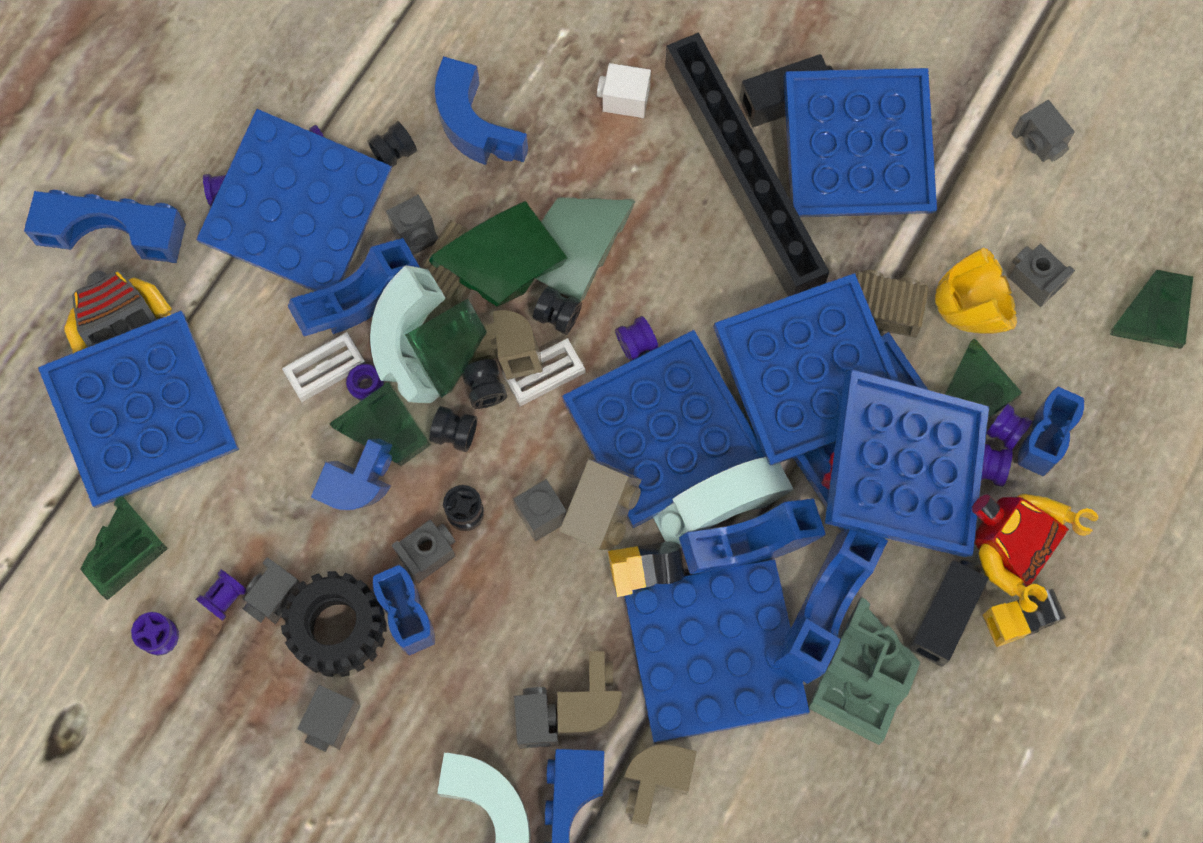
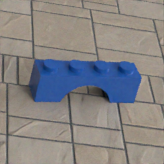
M49 190L48 193L34 191L24 232L36 246L71 250L89 232L102 228L119 229L129 234L131 245L141 259L177 263L186 223L176 208L165 203H156L154 206H150L126 198L119 201H111L94 194H85L84 197L71 196L60 190Z
M843 529L837 534L776 657L775 665L807 684L825 674L841 640L838 637L842 620L857 592L873 573L888 540L850 529Z
M556 749L555 759H548L547 784H554V800H546L545 825H552V842L544 843H570V829L578 811L588 802L603 796L604 751Z

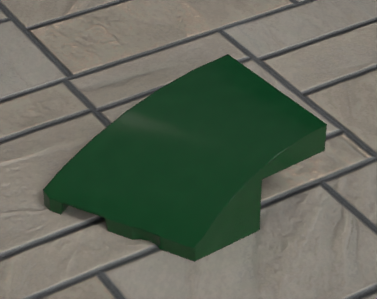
M524 201L465 232L430 257L429 262L436 268L441 265L460 277L459 283L468 289L477 291L482 298L498 307L524 295L535 278L563 266L568 257L528 203Z

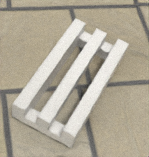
M346 332L283 367L282 370L299 399L303 402L346 378L354 367L366 363ZM347 346L348 350L324 361L302 376L295 377V374ZM354 358L353 360L347 362L346 364L340 366L339 368H337V369L331 371L330 373L324 375L323 377H321V378L315 380L314 382H312V383H310V384H308L307 386H305V387L302 388V386H304L305 384H307V383L311 382L312 380H314V379L320 377L321 375L327 373L328 371H330V370L336 368L337 366L343 364L344 362H346V361H348V360Z
M568 338L540 352L542 363L564 352L568 354V356L544 367L543 372L531 374L516 382L515 378L507 380L504 371H502L503 377L509 384L510 390L515 395L519 406L585 373V368ZM571 364L574 365L573 367L543 381L542 383L524 392L521 391L522 389L556 373L557 371Z

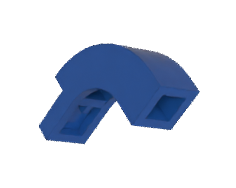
M443 56L435 81V98L442 128L450 142L462 154L484 165L487 164L490 153L504 161L517 160L524 162L528 153L527 134L488 123L477 116L471 108L480 84L477 66Z
M404 238L370 247L366 259L359 269L348 278L328 288L291 298L288 308L304 337L331 329L332 333L336 334L373 317L375 307L383 290L405 265L418 268L420 266Z
M812 498L783 502L763 515L735 525L686 532L679 537L689 572L690 574L709 571L717 573L742 565L769 561L807 546L825 536L826 533L815 500Z

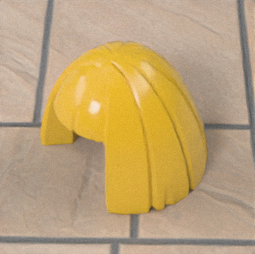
M987 248L974 251L953 266L938 283L935 293V304L937 305L938 312L948 324L959 330L972 333L995 334L1007 332L1016 327L1015 303L1010 295L1012 292L1006 276L1001 275L1003 270L999 262L994 258L991 251Z

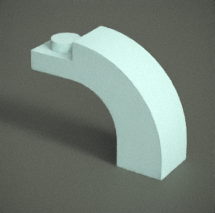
M405 265L387 284L375 307L370 333L371 353L381 381L397 382L400 394L408 402L432 403L441 393L421 360L418 339L421 326L426 317L446 298L428 269Z
M763 457L729 468L694 485L672 499L674 503L653 518L665 542L678 543L682 547L679 537L686 532L706 530L737 514L766 508L794 489L781 464L778 463L770 466L767 458Z
M444 752L437 794L441 797L470 801L484 808L491 817L495 827V843H531L530 824L526 809L510 782L499 771L481 760Z

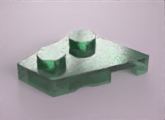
M1156 270L1113 326L1110 335L1181 349L1186 344L1193 276Z
M466 299L407 333L405 336L442 398L453 391L487 331L469 299Z
M973 339L945 395L989 406L988 419L1004 409L1007 404H1011L1018 399L1022 392L976 339Z
M389 382L329 423L334 430L363 446L366 445L368 439H381L392 444L389 454L392 455V462L399 466L404 465L432 445L393 385Z
M123 496L116 499L114 506L117 510L108 527L102 526L96 537L94 549L88 553L80 568L87 579L106 600H109L168 549Z

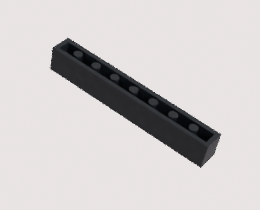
M699 32L667 45L665 68L787 296L789 297L826 284L829 275L826 264Z

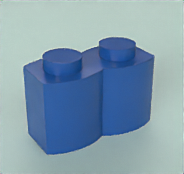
M1059 386L1049 394L1036 411L1032 422V431L1019 449V466L1041 476H1045L1065 455L1070 443V432L1083 415V397Z
M397 565L374 575L373 590L375 596L388 614L390 632L401 649L410 656L435 645L433 625L420 605L418 590L408 572L402 566Z

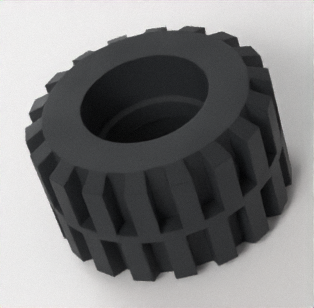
M327 571V577L324 578L319 573L311 576L313 582L308 585L302 581L297 585L300 592L296 596L290 593L286 600L290 607L289 609H283L281 618L285 620V625L281 626L282 635L286 637L287 641L285 644L295 657L315 673L321 672L324 676L333 677L334 674H339L341 677L349 676L350 670L356 669L359 672L364 669L363 663L368 659L373 662L378 656L375 650L377 647H383L385 639L382 637V634L387 632V623L383 617L385 613L382 606L367 584L362 580L357 581L353 575L348 573L339 576L336 571ZM333 605L350 606L356 613V623L349 637L334 645L320 644L314 637V625L320 613Z

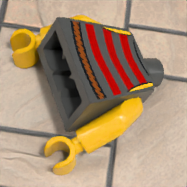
M95 271L87 277V285L73 293L74 307L69 312L64 332L73 353L156 321L159 318L171 315L170 311L172 308L154 284L135 277L127 279L121 271H114L108 275L103 271Z

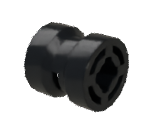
M399 121L389 126L385 134H376L367 141L376 159L391 167L397 164L399 158L409 157L417 152L414 141Z
M547 286L537 301L532 317L542 324H553L555 330L567 335L576 323L582 308V302L573 297L566 299L560 295L558 290Z
M485 359L476 361L462 369L461 373L464 383L470 386L469 399L472 408L483 409L492 407L507 398L504 384L500 383L497 379L500 372L495 360Z
M440 406L431 425L429 440L439 445L452 443L456 450L467 452L476 432L478 418L467 413L458 416V414H454L451 408Z
M458 485L446 493L443 500V508L453 528L459 531H470L481 524L484 518V508L480 495L474 488L468 485Z

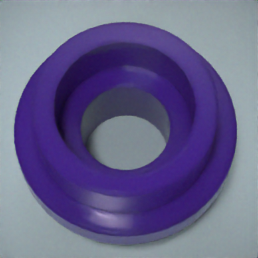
M361 364L349 372L346 385L349 393L354 398L361 401H369L380 395L384 388V381L380 380L375 366ZM371 379L372 384L370 387L365 389L359 387L362 380Z

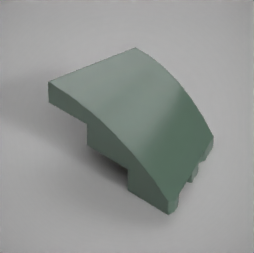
M557 198L541 222L568 259L563 266L535 279L558 290L569 298L573 297L583 301L598 268L604 265L617 234L623 231L636 201L633 199Z
M861 597L840 636L841 640L828 668L818 683L809 704V709L880 745L886 737L897 706L909 694L921 662L909 648L900 643L897 634L889 625L883 626L870 611L871 604Z

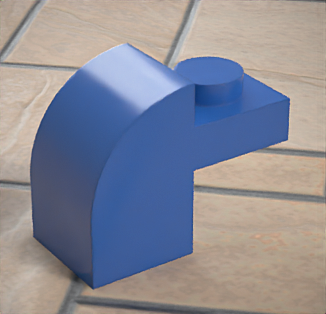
M368 439L356 469L339 461L325 462L311 498L339 510H354L377 503L387 494L391 485L378 480L379 475H385L391 464L392 455L389 452L392 444L381 439Z

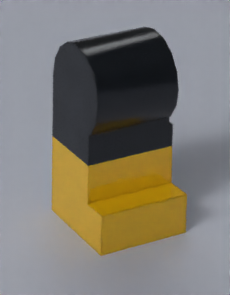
M661 542L608 551L617 597L633 594L632 590L650 587L654 586V584H671L682 580L685 576L681 548L678 543Z
M1054 589L1046 590L1048 596L1044 602L1039 601L1033 595L1028 596L1030 601L1038 606L1035 612L1024 611L1020 607L1019 600L989 608L983 614V617L996 647L1038 633L1041 629L1065 620L1066 616Z

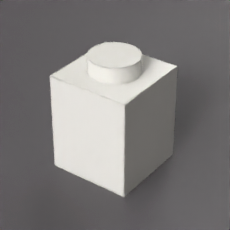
M609 63L607 75L600 76L597 89V97L603 98V112L644 118L650 91L651 70Z

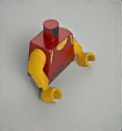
M986 494L978 498L972 506V512L983 521L975 533L974 544L979 549L978 554L984 575L989 577V581L1010 596H1019L1020 607L1026 612H1035L1038 608L1034 602L1030 601L1028 595L1035 596L1041 602L1047 599L1048 595L1044 587L1032 583L1069 529L1064 524L1066 522L1071 523L1075 533L1086 536L1093 530L1082 526L1079 518L1085 517L1091 521L1098 520L1097 513L1092 509L1086 508L1075 513L1071 511V506L1047 497L1020 494L1016 497H1001L997 502L990 495Z

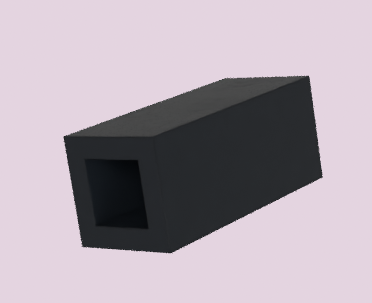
M819 54L743 80L739 99L752 128L786 116L783 79L785 72L833 70L832 66H827L822 55Z
M952 560L945 568L907 648L910 651L941 667L950 661L989 577L980 573L981 569L978 566L965 560H960L959 562Z

